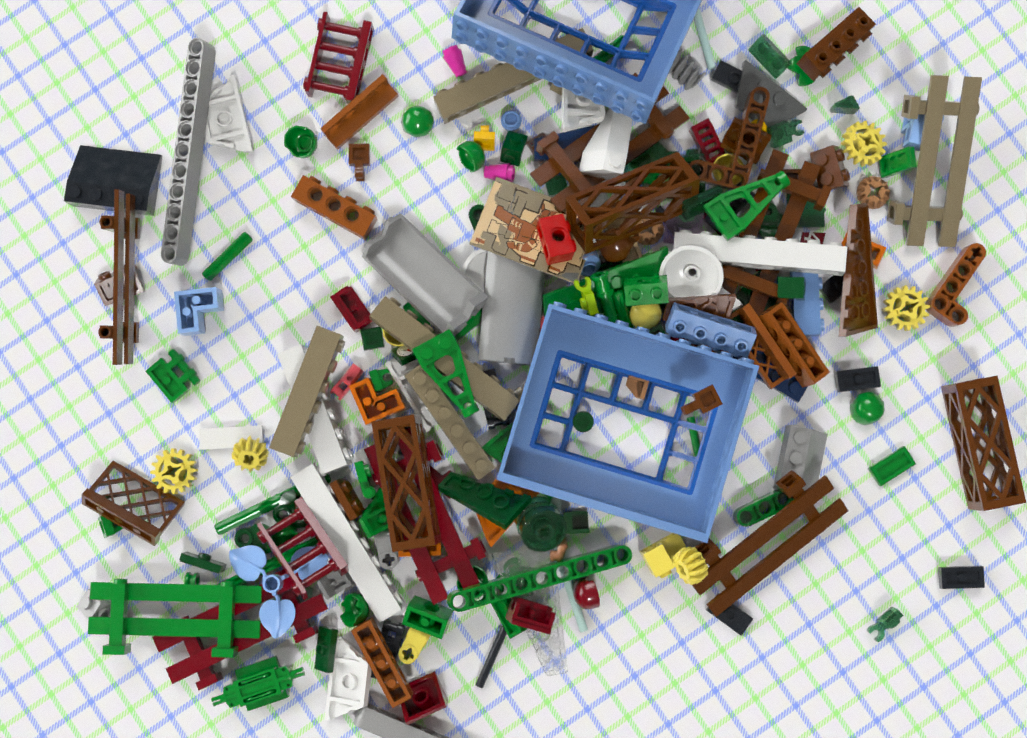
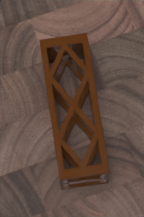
M676 152L565 197L566 220L569 221L570 232L585 254L591 253L697 208L700 178L680 153ZM649 173L662 174L648 187H639ZM631 179L624 186H615L617 184H620L624 181ZM600 193H614L600 207H590ZM666 198L673 199L663 213L651 212ZM648 204L645 208L639 211L642 208V206ZM617 218H625L615 233L602 232ZM641 219H650L648 221L636 225ZM581 224L584 225L583 231L579 227ZM593 239H602L593 243Z
M998 375L941 386L968 509L987 511L1026 503ZM978 395H980L982 405H981V403L977 400ZM965 396H966V397L969 399V401H970L967 408H966L965 399H964ZM974 407L982 413L979 426L971 419ZM992 409L996 412L995 418L992 414ZM958 415L961 419V423L957 420ZM985 425H987L989 437L983 432ZM971 428L976 432L975 437L972 435ZM980 439L986 443L985 448L979 443ZM991 449L993 451L994 458L990 455ZM977 450L982 454L980 463L978 462ZM987 460L994 467L990 480L983 474ZM1004 463L1009 467L1008 472L1005 470ZM997 478H999L1001 492L995 487Z
M413 414L371 422L392 552L433 546L441 543L421 416ZM404 427H411L412 436ZM395 432H396L395 438H394L393 443H392V445H391V448H390V450H389L390 444H391L392 439H393V437H394V434H395ZM400 438L413 452L405 472L392 458ZM417 471L421 490L413 482ZM394 477L400 482L397 493ZM408 494L422 508L415 528L401 512ZM427 526L428 536L422 537ZM403 533L408 539L404 540Z

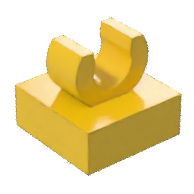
M481 125V131H474V142L480 144L484 151H495V132H489V125Z

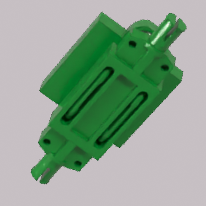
M277 655L235 670L237 680L223 687L222 695L212 697L211 701L214 702L212 704L215 707L226 702L229 708L246 705L247 711L286 699L290 696L288 688L293 686V679L305 676L304 668L291 670L287 665L280 667Z

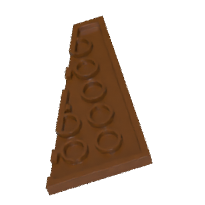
M868 203L852 204L849 208L846 243L847 258L843 277L838 337H847L878 328Z

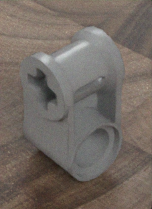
M386 529L375 535L374 540L381 567L390 570L399 563L400 557H398V551L392 552L389 529ZM388 554H390V557L395 558L391 564H389V561L384 560Z

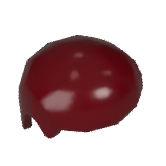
M589 576L579 578L573 588L575 602L583 609L598 608L600 606V598L595 582L593 580H586L589 579Z

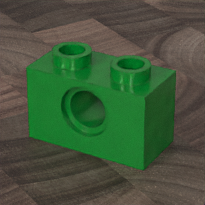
M667 275L625 278L626 306L669 303Z
M414 595L407 606L402 624L442 639L449 627L454 610L439 604L433 605L431 601Z

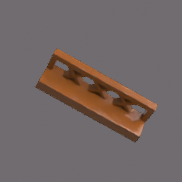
M382 74L320 129L324 136L338 150L399 95Z
M750 303L731 313L730 320L739 315L743 324L755 327L757 336L754 346L751 348L753 353L750 351L748 359L754 360V365L759 366L758 373L769 390L797 374ZM757 351L765 353V364L757 361ZM769 368L775 369L780 376L774 382H771L768 377Z

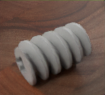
M681 49L669 73L674 71L672 78L677 79L680 77L678 83L680 85L686 83L684 89L689 90L694 88L703 79L706 72L700 75V66L693 69L695 61L687 63L688 55L681 58L683 52Z

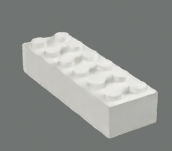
M298 345L277 354L290 390L293 388L308 349L303 345ZM327 389V392L321 395L319 400L322 402L318 414L314 413L312 418L314 425L311 433L308 434L323 474H329L352 465L351 460L354 459L350 447L347 448L344 440H346L344 430L337 425L336 421L339 420L335 408L332 409L329 404L331 396Z

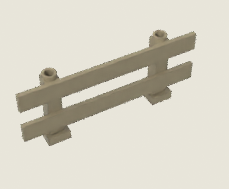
M930 75L927 100H920L921 97L914 95H904L902 117L918 119V114H925L912 206H905L904 203L897 200H889L887 221L894 225H902L903 220H909L907 246H924L927 221H942L938 246L956 247L959 223L963 217L962 204L975 121L980 110L978 102L982 77L964 76L960 102L945 101L949 76ZM943 115L958 116L944 207L930 206Z

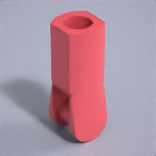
M353 363L331 389L330 393L336 394L339 397L338 400L341 401L349 392V386L355 384L364 371ZM342 382L347 385L345 390L339 387Z

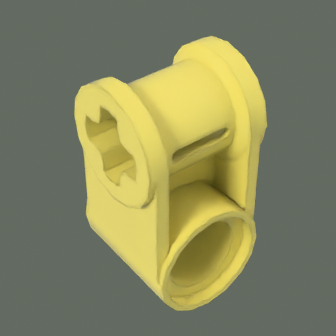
M410 627L398 653L400 661L405 664L413 663L418 658L431 635ZM409 648H411L414 657L410 656L409 658H406V652H404V650L407 651Z

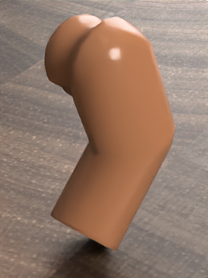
M565 535L557 537V550L550 551V561L559 562L563 560L568 548Z

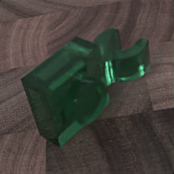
M891 606L866 631L871 634L874 630H877L878 635L874 640L880 642L884 639L885 629L888 630L889 628L896 627L900 623L899 619L904 615L897 608Z

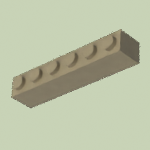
M316 326L269 446L270 449L291 457H298V454L301 455L306 446V442L303 441L306 434L311 433L314 425L312 418L314 413L318 414L322 402L319 400L322 393L325 394L330 384L327 381L328 377L336 369L337 361L335 359L338 352L341 353L345 346L343 335Z
M420 364L404 374L408 383L475 478L480 480L495 469L493 463L439 386L428 376Z

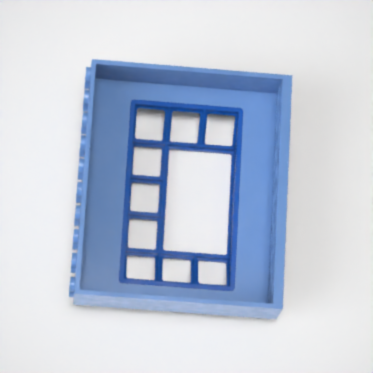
M461 0L453 14L451 38L460 44L473 47L478 52L491 55L498 61L509 63L516 69L527 71L539 79L543 78L552 82L557 87L570 90L577 96L588 98L595 104L606 106L615 113L624 114L636 122L646 124L702 0H621L636 7L637 10L618 48L535 12L534 10L539 0H532L529 7H526L519 0H507L524 15L519 25L495 15L502 0ZM643 11L668 12L661 28L636 26ZM533 19L553 28L554 30L550 38L525 28L529 20ZM559 33L570 34L584 40L580 52L556 42ZM631 35L656 36L649 53L625 50ZM592 45L614 55L611 64L608 65L586 55L589 46ZM623 58L644 60L645 62L638 77H635L616 68L619 60Z
M554 301L553 305L549 304L496 480L708 543L759 366L754 365V360L748 358L734 359L733 354L728 352L714 353L712 352L713 348L700 345L694 347L691 346L692 342L684 339L670 340L671 336L664 333L650 334V330L644 327L637 326V328L633 329L628 327L629 323L620 320H616L615 323L607 321L608 317L596 314L594 317L589 316L586 310L575 308L572 311L566 309L567 305ZM562 358L584 365L578 388L555 382ZM591 367L616 374L609 398L584 390ZM633 376L649 381L642 407L616 400L623 377ZM713 384L723 404L710 410L706 426L681 420L682 410L680 407L684 406L687 396L693 397L692 394ZM655 386L680 393L674 417L648 409ZM553 388L575 395L569 418L546 412ZM582 397L671 423L656 477L566 450L573 428V418L577 414ZM543 419H549L566 425L560 448L537 442ZM678 426L703 433L696 457L672 450ZM670 456L694 463L688 487L663 480Z

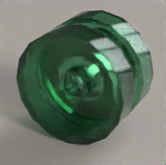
M542 496L532 497V501L518 515L514 523L523 543L528 549L536 552H546L554 549L562 542L566 536V522L559 508L552 500Z

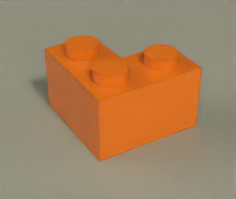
M370 378L349 386L365 425L369 426L372 424L371 422L383 420L407 409L398 389L378 396Z

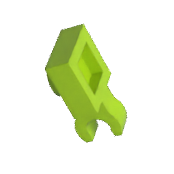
M585 276L586 283L584 286H580L579 281L575 279L574 286L582 294V298H580L581 308L586 310L589 315L599 313L594 293L591 290L590 278Z

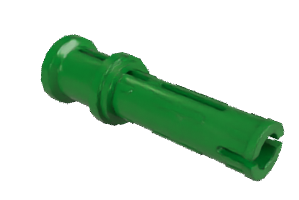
M596 272L590 276L596 288L595 296L601 301L604 315L608 317L607 321L615 323L619 318L612 297L614 289L610 286L608 279L609 272Z

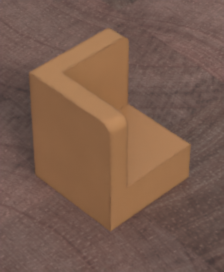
M628 376L627 388L636 398L644 400L649 381Z

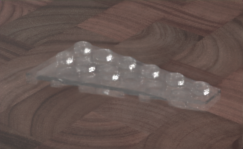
M554 545L491 553L497 564L501 577L553 563L550 561V551L554 550ZM539 572L536 575V581L538 583L543 582L545 578L544 573ZM522 577L516 580L515 586L517 589H521L524 586V579ZM558 584L518 595L517 597L553 608L552 612L556 613L550 635L528 628L526 633L536 650L535 653L546 676L568 673Z

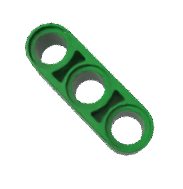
M777 489L738 507L733 513V519L738 525L748 527L777 514L793 500L786 495L787 500L781 505L778 502V496L783 492ZM762 502H766L768 510L762 514L759 511V505ZM743 511H747L749 519L743 523L740 520V514Z

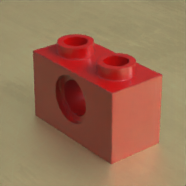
M563 213L539 218L536 229L547 265L572 260L577 248L575 240L571 239L569 234L571 231L569 221L565 220ZM557 236L561 238L562 241H556L553 239V237Z

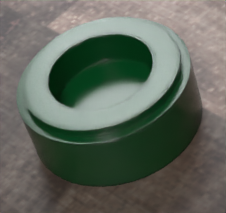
M580 411L573 418V426L579 432H587L594 425V418L587 411Z

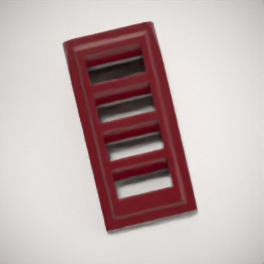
M709 118L690 128L689 133L706 162L714 163L717 157L726 154L724 148L720 147L721 142ZM704 128L707 130L706 132L700 135L698 133V131ZM710 136L711 139L702 142L703 138ZM714 143V147L706 150V146ZM718 150L719 154L711 158L709 157V154Z

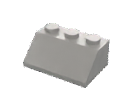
M786 425L773 487H777L775 483L791 470L798 474L807 484L803 487L804 491L819 480L828 434L795 425Z

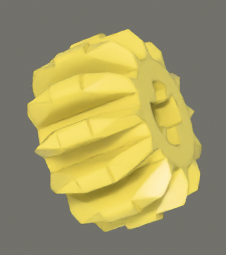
M251 436L247 440L241 438L233 447L232 459L235 460V466L241 465V471L247 468L250 473L253 471V468L259 471L261 466H265L267 463L269 451L266 449V442L259 443V438L252 440Z
M684 547L673 556V565L676 567V572L686 584H698L708 575L706 559L702 557V553L698 552L695 547Z

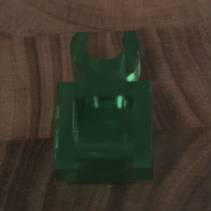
M794 119L790 123L782 121L767 127V133L772 135L769 141L770 147L775 149L792 142V135H803L805 133L804 130L799 129L796 131V126L801 124L802 120Z

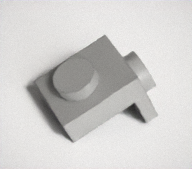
M333 571L317 581L320 591L327 600L355 583L348 572L341 576L338 571Z
M87 589L76 608L88 619L90 616L110 617L111 603L104 600H91L90 589Z

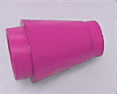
M457 45L442 51L443 59L456 78L467 73L462 50Z
M510 163L485 165L484 178L495 180L496 177H499L509 182H514L515 166H511Z

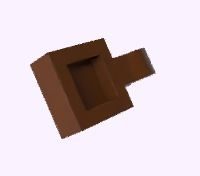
M349 144V166H355L356 181H365L364 166H370V144Z
M712 384L692 394L694 401L680 408L684 415H688L697 409L700 410L701 414H704L723 403Z

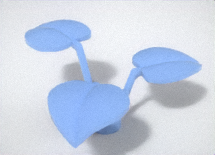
M248 545L230 550L229 558L236 574L245 581H255L261 572L264 590L275 596L276 600L271 599L263 603L259 611V617L262 625L270 632L274 639L279 638L289 630L296 615L293 602L288 599L280 601V596L277 593L283 587V580L289 576L287 574L267 576L265 570L262 569L267 563V556L264 550L258 546ZM304 547L297 550L293 554L291 562L315 547ZM320 554L293 572L295 574L298 572L299 578L303 580L327 565L329 557L327 554Z

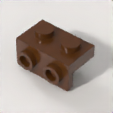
M831 145L810 153L812 163L821 166L816 177L819 189L823 185L832 187L831 190L849 186L850 174L843 164L845 155L838 146Z
M346 476L329 484L350 521L362 515L365 508Z

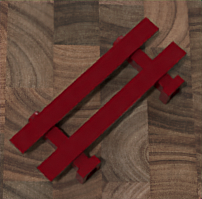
M406 429L412 436L411 429ZM400 438L398 445L404 459L397 463L405 472L413 452ZM437 440L426 443L429 462L433 460L434 463L445 460ZM374 444L365 448L364 451L374 471L372 474L376 485H380L382 489ZM417 471L414 480L417 487L421 490ZM431 475L441 540L448 555L433 562L427 547L409 549V552L417 567V570H415L416 576L420 582L423 581L434 605L447 599L448 596L439 573L454 567L463 588L479 584L480 582L470 559L477 556L478 560L487 557L488 553L480 536L470 540L471 545L464 548ZM394 477L395 487H396V493H397L398 488H399V484H398L396 478ZM405 501L401 512L415 528L416 522ZM403 533L404 540L408 539Z
M283 569V570H281V571H279V572H276V573H274V574H278V575L282 576V575H285V574H287V573H286L285 570ZM297 572L295 575L297 576V578L299 579V581H302V580L299 578V575H298V572ZM288 577L283 580V587L277 593L281 596L282 600H291L295 606L296 615L291 627H295L297 634L293 635L295 643H299L319 632L316 625L311 627L308 619L327 610L328 607L322 593L301 603L298 596L292 590L290 585L293 582ZM263 584L259 585L262 586V603L275 597L272 596V593L264 590ZM235 603V616L261 603ZM219 605L192 618L188 615L181 619H219ZM261 623L260 638H234L233 646H238V652L272 635ZM152 637L158 652H162L184 641L190 657L165 668L172 684L197 673L200 681L195 684L199 691L224 679L221 671L215 673L212 666L226 659V657H211L212 648L217 646V644L205 649L200 637Z

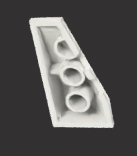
M609 108L604 120L601 121L582 153L579 171L585 175L607 180L622 175L624 173L633 120L624 114L615 113Z

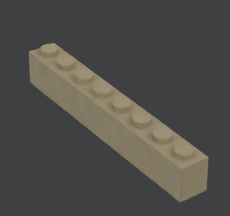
M581 28V29L578 30V31H581V32L585 33V31H584L583 28ZM566 34V36L561 38L557 37L556 42L579 52L584 44V40L570 34ZM592 45L589 46L586 53L590 57L593 55ZM498 63L490 71L485 73L481 71L468 81L461 80L457 82L453 88L439 90L433 96V99L444 124L541 79L527 71L516 69L509 63Z
M385 296L369 315L370 320L410 351L436 336L433 333L435 330L427 323L422 325L418 322V317L410 310L405 312L400 308V302L393 297L389 299ZM461 350L474 400L504 422L520 402L517 398L518 394L510 388L507 390L500 385L502 382L494 375L489 377L483 372L485 369L477 362L471 363L467 360L468 355ZM445 356L434 363L435 369L443 376H449L455 371L451 356ZM459 377L450 380V382L464 392V386Z

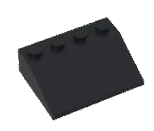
M80 145L66 182L64 202L73 207L114 211V189L124 191V213H126V194L135 195V214L154 216L162 155Z

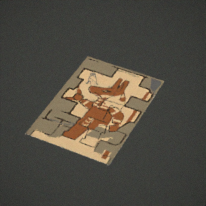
M496 177L470 245L574 283L575 279L579 280L586 261L582 259L585 252L570 232V237L575 240L577 248L572 260L547 265L536 229L538 219L563 213L566 220V210L560 213L550 201L552 198L550 196ZM579 225L580 229L583 231L584 225ZM557 236L553 237V239L556 241H562L561 238Z

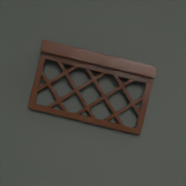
M112 461L94 484L81 494L82 505L153 546H156L159 542L160 536L185 505V502L171 493H164L162 488L157 489V485L115 461ZM113 469H116L122 473L123 478L110 480L109 474ZM137 481L140 483V488L128 490L127 482ZM124 483L125 491L112 492V484ZM108 485L110 493L100 495L95 491L100 486ZM154 491L158 494L159 499L146 501L145 492ZM142 493V502L131 503L129 495ZM126 496L128 504L118 505L114 502V498ZM171 501L177 505L174 510L164 511V502ZM160 503L161 512L149 514L147 505ZM145 507L146 515L137 516L133 514L132 508ZM163 517L164 523L160 528H157L151 524L150 519Z

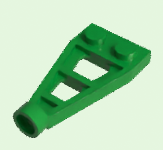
M780 171L775 175L722 193L703 205V209L726 241H729L743 232L775 196L790 185V180L783 171ZM763 187L768 195L760 203H756L750 192ZM739 198H745L750 205V210L743 217H738L730 207V202Z
M450 329L412 349L422 369L461 410L464 418L479 411L477 404L474 402L460 347ZM445 356H451L455 366L454 373L449 376L441 375L434 367V363ZM455 377H459L464 386V392L459 395H455L447 385L448 381ZM466 403H470V404H471L470 406L464 408V405H465Z

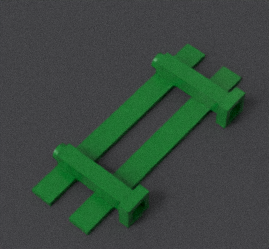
M114 579V582L90 583L91 600H111L110 617L90 616L88 619V634L109 635V644L103 645L102 655H126L130 653L131 643H126V635L218 637L217 646L212 648L211 657L233 658L238 655V646H233L234 638H260V620H234L235 603H262V586L235 585V581H222L221 585L127 583L128 579ZM128 600L219 602V619L127 617Z

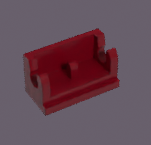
M346 286L330 296L355 333L373 322L369 318L370 312L351 286Z
M515 596L511 599L505 618L511 624L550 635L556 613L552 612L553 608L551 606Z

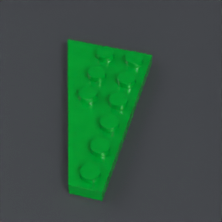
M666 245L661 247L660 250L641 255L642 257L630 262L626 261L604 270L609 272L608 279L614 292L622 290L625 295V278L659 276L660 266L668 254V246ZM585 278L582 279V280H580V282H579V285H580V286H584V285H585V283H586ZM591 281V290L594 293L598 312L604 313L600 299L595 296L596 288L594 281ZM573 284L544 294V317L548 305H553L554 301L567 305L566 309L572 311L575 308L582 309L580 304V298H582L581 291L576 289ZM666 303L660 304L661 309L665 308Z

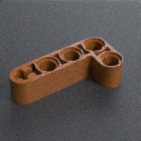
M974 243L961 250L925 303V305H930V308L926 309V311L949 327L964 324L968 319L967 310L955 302V300L986 256V249L982 244ZM959 266L964 269V275L958 272ZM947 283L952 285V293L947 290ZM935 300L941 303L940 310L935 307ZM953 312L958 314L957 322L952 318Z

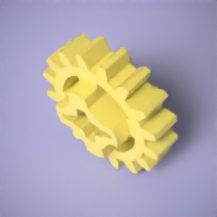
M858 121L846 129L847 132L842 135L845 140L841 142V145L846 147L842 152L849 154L847 160L854 159V165L860 162L861 167L867 164L871 166L882 159L881 155L886 152L883 147L887 143L882 142V139L886 136L879 134L881 128L874 129L875 123H871L868 126L867 121H863L861 124Z
M907 285L902 286L901 289L899 287L893 289L894 293L890 292L887 294L889 299L883 300L887 307L883 308L882 311L888 314L884 319H891L890 326L897 324L896 330H901L903 326L905 331H909L911 327L913 329L919 328L918 324L925 323L923 317L929 316L925 312V309L930 308V305H925L928 297H921L922 290L916 293L915 286L910 287L909 290ZM912 305L908 310L900 312L903 307Z
M171 448L170 452L164 450V456L157 455L158 462H152L151 464L155 467V470L150 471L151 474L156 476L152 479V482H159L156 488L161 489L164 487V493H169L171 490L172 494H177L178 489L182 493L186 492L185 486L188 488L192 487L193 485L190 481L197 480L193 473L198 472V469L193 468V465L197 462L189 460L192 455L186 454L184 456L185 450L182 449L177 453L176 448ZM174 457L180 458L184 462L178 463ZM174 468H180L175 472V475H168ZM165 480H171L175 486L168 484Z

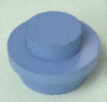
M513 110L506 111L501 117L502 127L507 131L517 130L521 126L520 114Z

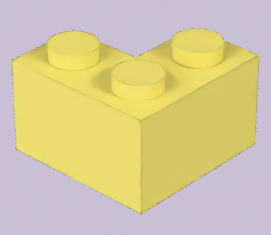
M671 533L639 552L651 574L656 578L658 576L664 578L672 573L671 569L675 568L673 556L680 549L686 547L680 535Z

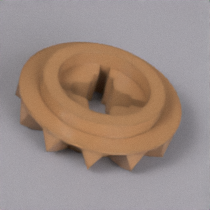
M873 176L863 179L856 191L859 202L868 203L869 209H878L884 206L890 199L889 194L891 190L887 185L888 182L882 180L881 177ZM870 187L872 189L880 188L877 192L878 197L875 195L867 197L871 192Z
M641 219L636 225L641 224L642 222L648 221L650 219ZM663 223L653 226L651 228L652 234L648 231L642 234L641 232L634 234V236H640V240L637 242L642 245H652L658 242L664 232Z

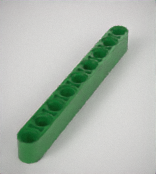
M612 545L563 559L559 562L556 561L454 590L448 594L447 604L452 610L457 612L477 608L625 565L631 561L632 551L625 545ZM619 549H622L624 552L621 560L617 558V551ZM602 554L604 563L599 566L597 564V557ZM582 560L584 562V569L579 572L577 570V563ZM563 566L565 570L562 577H558L556 574L557 568ZM539 572H543L545 577L541 583L536 581V575ZM522 577L524 579V586L521 589H517L515 586L516 580ZM502 583L504 591L502 594L497 595L495 587L497 584ZM481 589L483 591V598L476 601L474 593L476 590ZM461 595L463 602L460 606L455 607L453 599L455 596Z

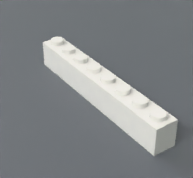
M680 230L675 232L673 249L687 244L703 246L718 257L722 266L729 265L733 267L843 276L846 269L847 246H842L838 242L824 245L814 240L800 243L797 239L777 241L775 237L756 239L752 235H744L743 238L734 237L726 241L723 235L716 236L712 232L706 231L700 234H692L690 230Z
M314 462L290 478L348 564V573L378 622L381 623L402 610L403 605L401 603L404 601L398 591H393L390 586L393 584L387 573H382L379 568L381 566L379 559L376 555H371L368 550L370 548L368 541L365 537L361 538L357 532L359 530L355 520L350 521L331 486L325 480L324 476L326 474H323L320 466H317Z

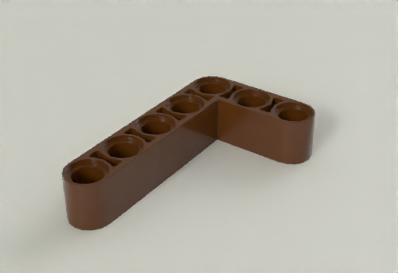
M757 87L748 94L729 167L702 160H694L688 164L690 167L698 165L701 168V174L698 176L700 183L728 190L747 185L770 99L769 91L766 88ZM754 93L762 95V103L754 100ZM750 113L757 116L758 121L756 124L749 121L748 116ZM744 134L752 137L750 145L744 143ZM739 155H744L747 158L746 165L738 163ZM713 170H718L721 173L720 181L712 178ZM734 175L740 176L742 180L740 186L733 184L732 178Z

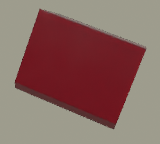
M434 671L410 682L409 685L413 691L412 698L401 703L405 722L409 725L446 708L448 699Z

